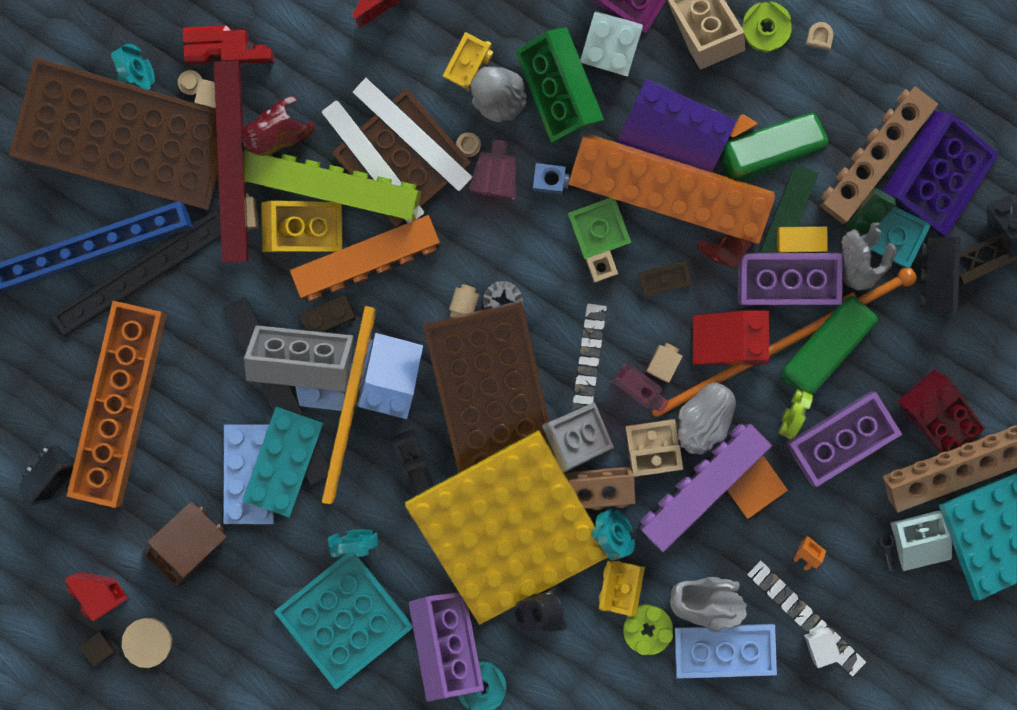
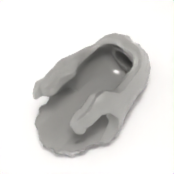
M503 67L481 68L471 82V91L474 97L472 104L483 116L492 121L501 123L503 120H514L526 105L527 95L524 92L523 79L518 74Z
M872 223L866 235L859 236L858 232L854 229L842 238V280L847 287L855 290L869 289L891 268L897 251L894 244L890 243L887 244L880 266L875 269L870 267L871 256L869 247L875 246L879 242L881 230L878 229L879 223Z
M717 382L710 383L704 386L696 396L680 409L678 417L680 421L676 426L677 436L681 442V447L685 448L689 453L702 455L706 451L711 450L715 443H721L725 440L736 408L735 396L729 388Z
M707 577L697 581L677 583L671 591L670 605L674 614L681 619L704 626L710 631L718 632L722 628L731 629L733 626L741 624L747 614L745 609L747 604L743 602L741 596L733 592L738 591L740 586L738 581L733 582L730 579Z

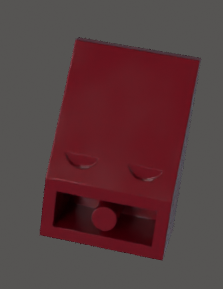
M935 369L897 401L909 419L939 453L948 452L966 443H970L985 430L952 381Z

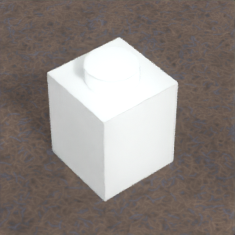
M818 626L810 629L809 634L804 635L813 663L817 668L842 660L833 633L828 627Z

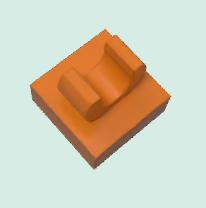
M806 536L800 543L794 561L797 562L800 558H803L806 561L805 570H809L812 566L817 569L823 562L826 550Z

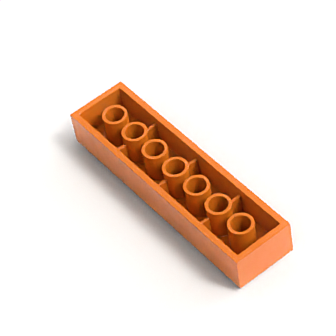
M588 133L583 135L568 185L757 244L760 243L775 199L773 191Z
M112 301L66 497L114 508L122 506L167 313Z

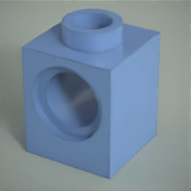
M536 163L533 191L562 194L563 188L568 189L570 174L565 173V167ZM549 173H554L558 176L559 181L555 185H548L544 180L545 176Z

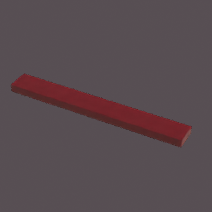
M238 60L214 62L222 263L249 262L244 143L241 139V129L243 127L241 62Z

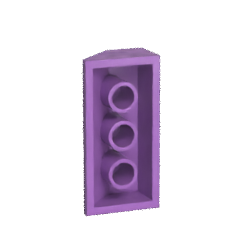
M460 593L428 596L410 601L409 607L426 701L484 691L469 608Z

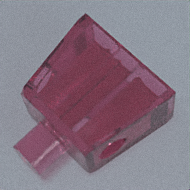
M493 140L491 153H480L469 185V193L516 199L515 157L506 155L508 142Z
M624 363L610 381V383L646 409L651 406L660 413L669 402L660 395L662 388L631 364ZM645 387L647 389L646 393L641 395V390Z

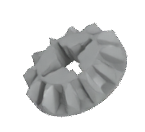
M495 282L485 291L483 305L485 309L499 306V303L492 300V298L501 297L503 290H506V299L513 302L522 301V294L516 285L510 282Z

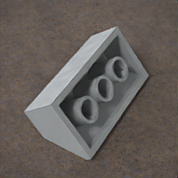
M255 326L244 357L246 381L345 391L350 375L354 337L353 335Z

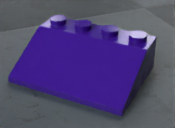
M646 79L617 143L712 172L737 120Z
M934 110L882 192L894 197L897 207L926 221L931 225V229L946 237L999 154L954 114Z

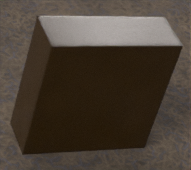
M102 631L79 646L93 667L115 652V649Z

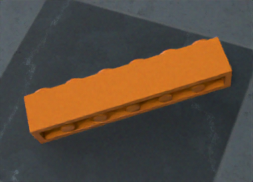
M427 215L294 268L290 272L300 298H307L308 301H313L322 297L321 292L329 289L331 292H335L345 288L344 283L354 280V283L366 280L368 278L367 274L377 271V274L386 272L391 269L390 265L396 262H400L401 265L414 260L413 256L421 252L424 256L437 251L436 246L441 244L431 219Z

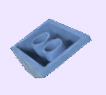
M375 333L356 405L361 408L407 419L414 394L423 345Z

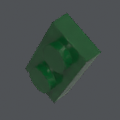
M874 188L846 222V226L853 230L855 229L862 235H866L872 223H880L896 206V199Z

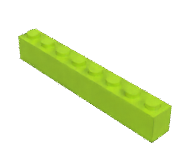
M244 146L246 182L399 218L416 220L422 191L415 190L416 185L401 182V186L391 184L392 179L377 176V181L367 179V173L353 171V175L343 173L344 168L330 165L328 170L320 168V162L306 159L305 164L296 162L297 157L282 154L281 158L273 157L272 154L259 156L248 151Z

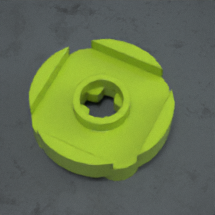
M764 2L753 5L745 14L742 22L745 41L753 49L764 53L781 48L791 35L790 14L782 5L776 2ZM762 21L764 23L770 21L772 23L771 29L773 31L763 32L761 30L762 25L760 23Z
M800 389L795 391L791 400L793 403L791 409L786 408L781 417L782 424L778 434L791 440L797 435L806 418L804 416L806 408H810L813 398L812 394Z
M640 605L637 609V615H627L624 622L623 635L627 644L632 650L641 655L660 653L673 638V625L670 617L663 609L656 606ZM645 623L649 626H655L651 636L641 633L644 630L643 625Z

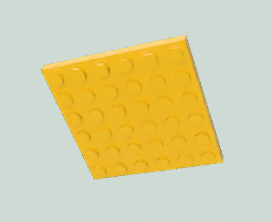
M540 431L405 502L406 508L479 625L513 608L517 601L531 597L533 594H539L608 558L600 543L593 538L592 530L595 529V526L564 472H562Z

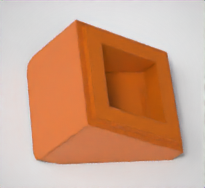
M743 114L740 115L728 140L750 131L758 123Z

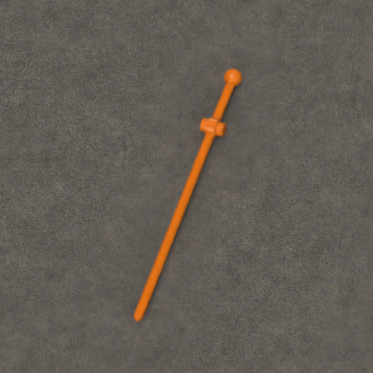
M902 268L897 275L898 277L857 299L866 305L902 285L905 287L912 286L916 282L917 276L912 268ZM854 292L843 296L842 302L849 296H855ZM833 312L770 345L769 357L815 333ZM733 365L657 406L652 410V414L655 417H659L692 399L704 386L715 382L722 383L754 365Z

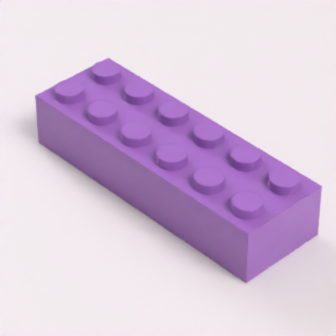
M738 424L729 433L731 438L726 443L721 442L712 449L711 452L714 455L709 460L702 459L693 468L695 473L690 478L685 476L675 486L678 490L672 496L666 494L658 502L660 507L654 513L649 511L640 520L642 525L639 528L662 552L772 446L751 424Z

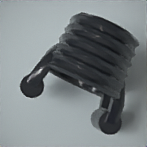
M554 585L539 594H533L531 597L517 601L513 608L515 623L522 630L564 631L566 623L562 621L563 607L561 601L556 597V595L560 594V587Z

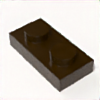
M687 261L638 272L643 297L692 286Z
M346 295L300 314L306 330L314 332H324L356 318Z

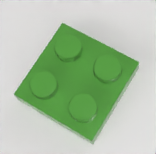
M608 198L568 213L584 260L631 244L616 199Z

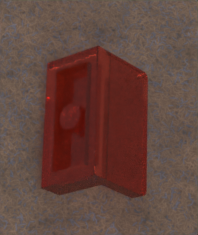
M726 235L719 246L701 240L696 249L713 262L735 269L751 244L748 241Z

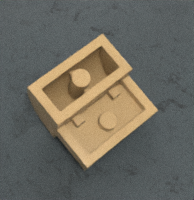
M675 419L625 426L630 466L634 477L683 470Z

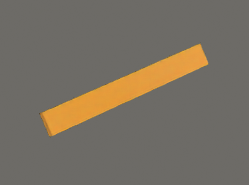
M365 306L322 499V503L332 504L335 501L376 315V309Z

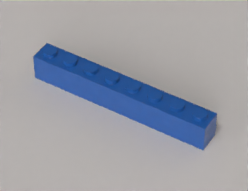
M178 201L0 263V290L9 292L192 229L193 225L187 207Z

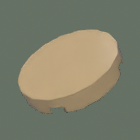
M145 617L134 621L126 628L122 636V649L125 657L132 664L138 667L151 668L159 665L168 657L172 649L173 639L167 626L162 621L156 618Z

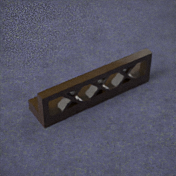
M997 236L961 251L960 258L969 259L971 263L967 271L959 273V285L968 283L1016 261L1017 256L1011 257L1006 250L1000 249L1001 242ZM997 241L995 246L989 245ZM986 247L994 250L989 261L985 262L977 259L980 248ZM974 252L973 257L967 255V254H970V253ZM997 252L1002 253V255L996 257ZM975 262H977V263L980 264V265L974 267Z

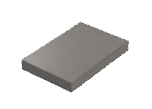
M595 402L542 425L562 472L614 448Z

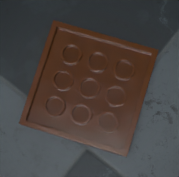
M407 88L392 100L403 113L464 170L471 165L469 159ZM377 114L359 128L401 182L416 185L415 190L422 191L419 202L420 207L449 184L437 170ZM345 142L332 152L351 175H353V171L367 173V179L374 180ZM385 214L396 228L406 221L404 218Z

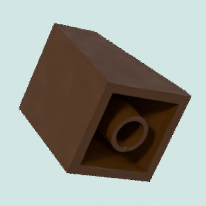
M192 502L147 542L143 554L177 588L226 538L224 535L225 531L217 522L212 523L206 517L207 512L198 504L195 506Z

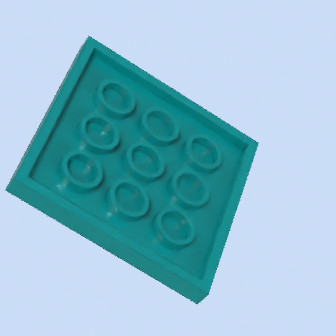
M1014 472L939 505L974 600H981L1017 583V472Z
M354 553L342 556L274 611L335 690L413 628V624L360 557L354 556Z

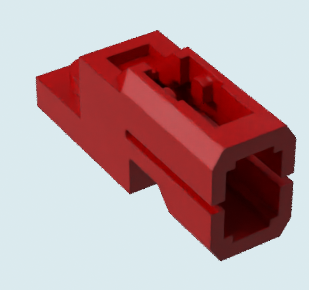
M226 25L183 28V43H187V45H183L184 60L187 65L209 64L213 58H221V61L238 60L241 62V65L274 63V52L271 48H267L266 45H254L252 49H249V35L245 30H230Z

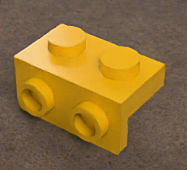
M465 32L443 74V78L469 91L471 82L480 71L483 63L488 65L494 53L491 50L492 44L489 41L484 42Z
M607 561L603 571V587L599 594V610L636 616L645 567L621 561Z

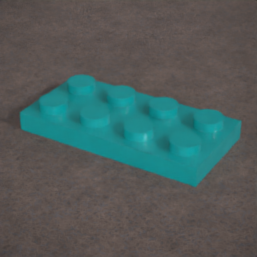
M275 407L242 501L290 517L323 423Z

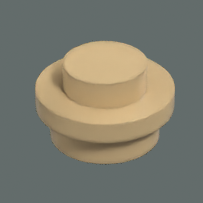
M184 71L178 78V87L186 95L197 94L202 77L196 71Z
M467 132L458 137L456 146L469 158L475 156L480 151L481 143L475 134Z

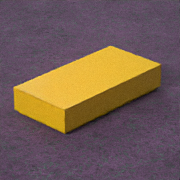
M777 227V252L827 251V227Z

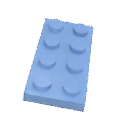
M224 425V524L275 523V512L242 501L269 425Z
M774 624L737 625L731 629L722 628L718 632L710 631L704 626L674 627L676 678L777 675Z

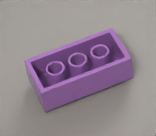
M738 253V303L741 305H842L843 254Z
M868 392L785 444L811 486L817 487L901 436L902 433L877 393Z

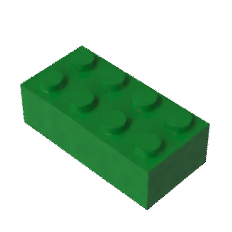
M567 27L546 31L515 50L551 143L572 138L604 120Z

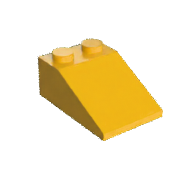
M267 201L261 203L262 252H337L342 250V204L310 201Z

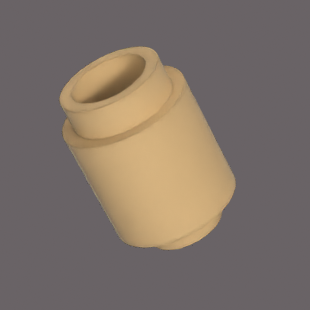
M462 284L461 288H455L449 308L451 311L449 317L475 311L479 294L475 293L476 288Z

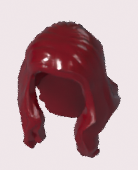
M290 96L275 103L271 109L263 112L255 122L248 123L245 127H242L241 139L244 146L250 152L259 156H266L283 148H291L298 142L305 140L313 133L315 125L313 121L302 125L287 115L285 107L298 100L295 96Z

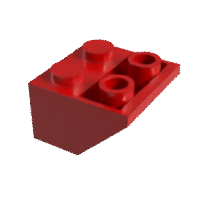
M79 572L65 579L68 592L72 597H77L81 603V612L87 619L90 618L92 622L129 599L115 578Z

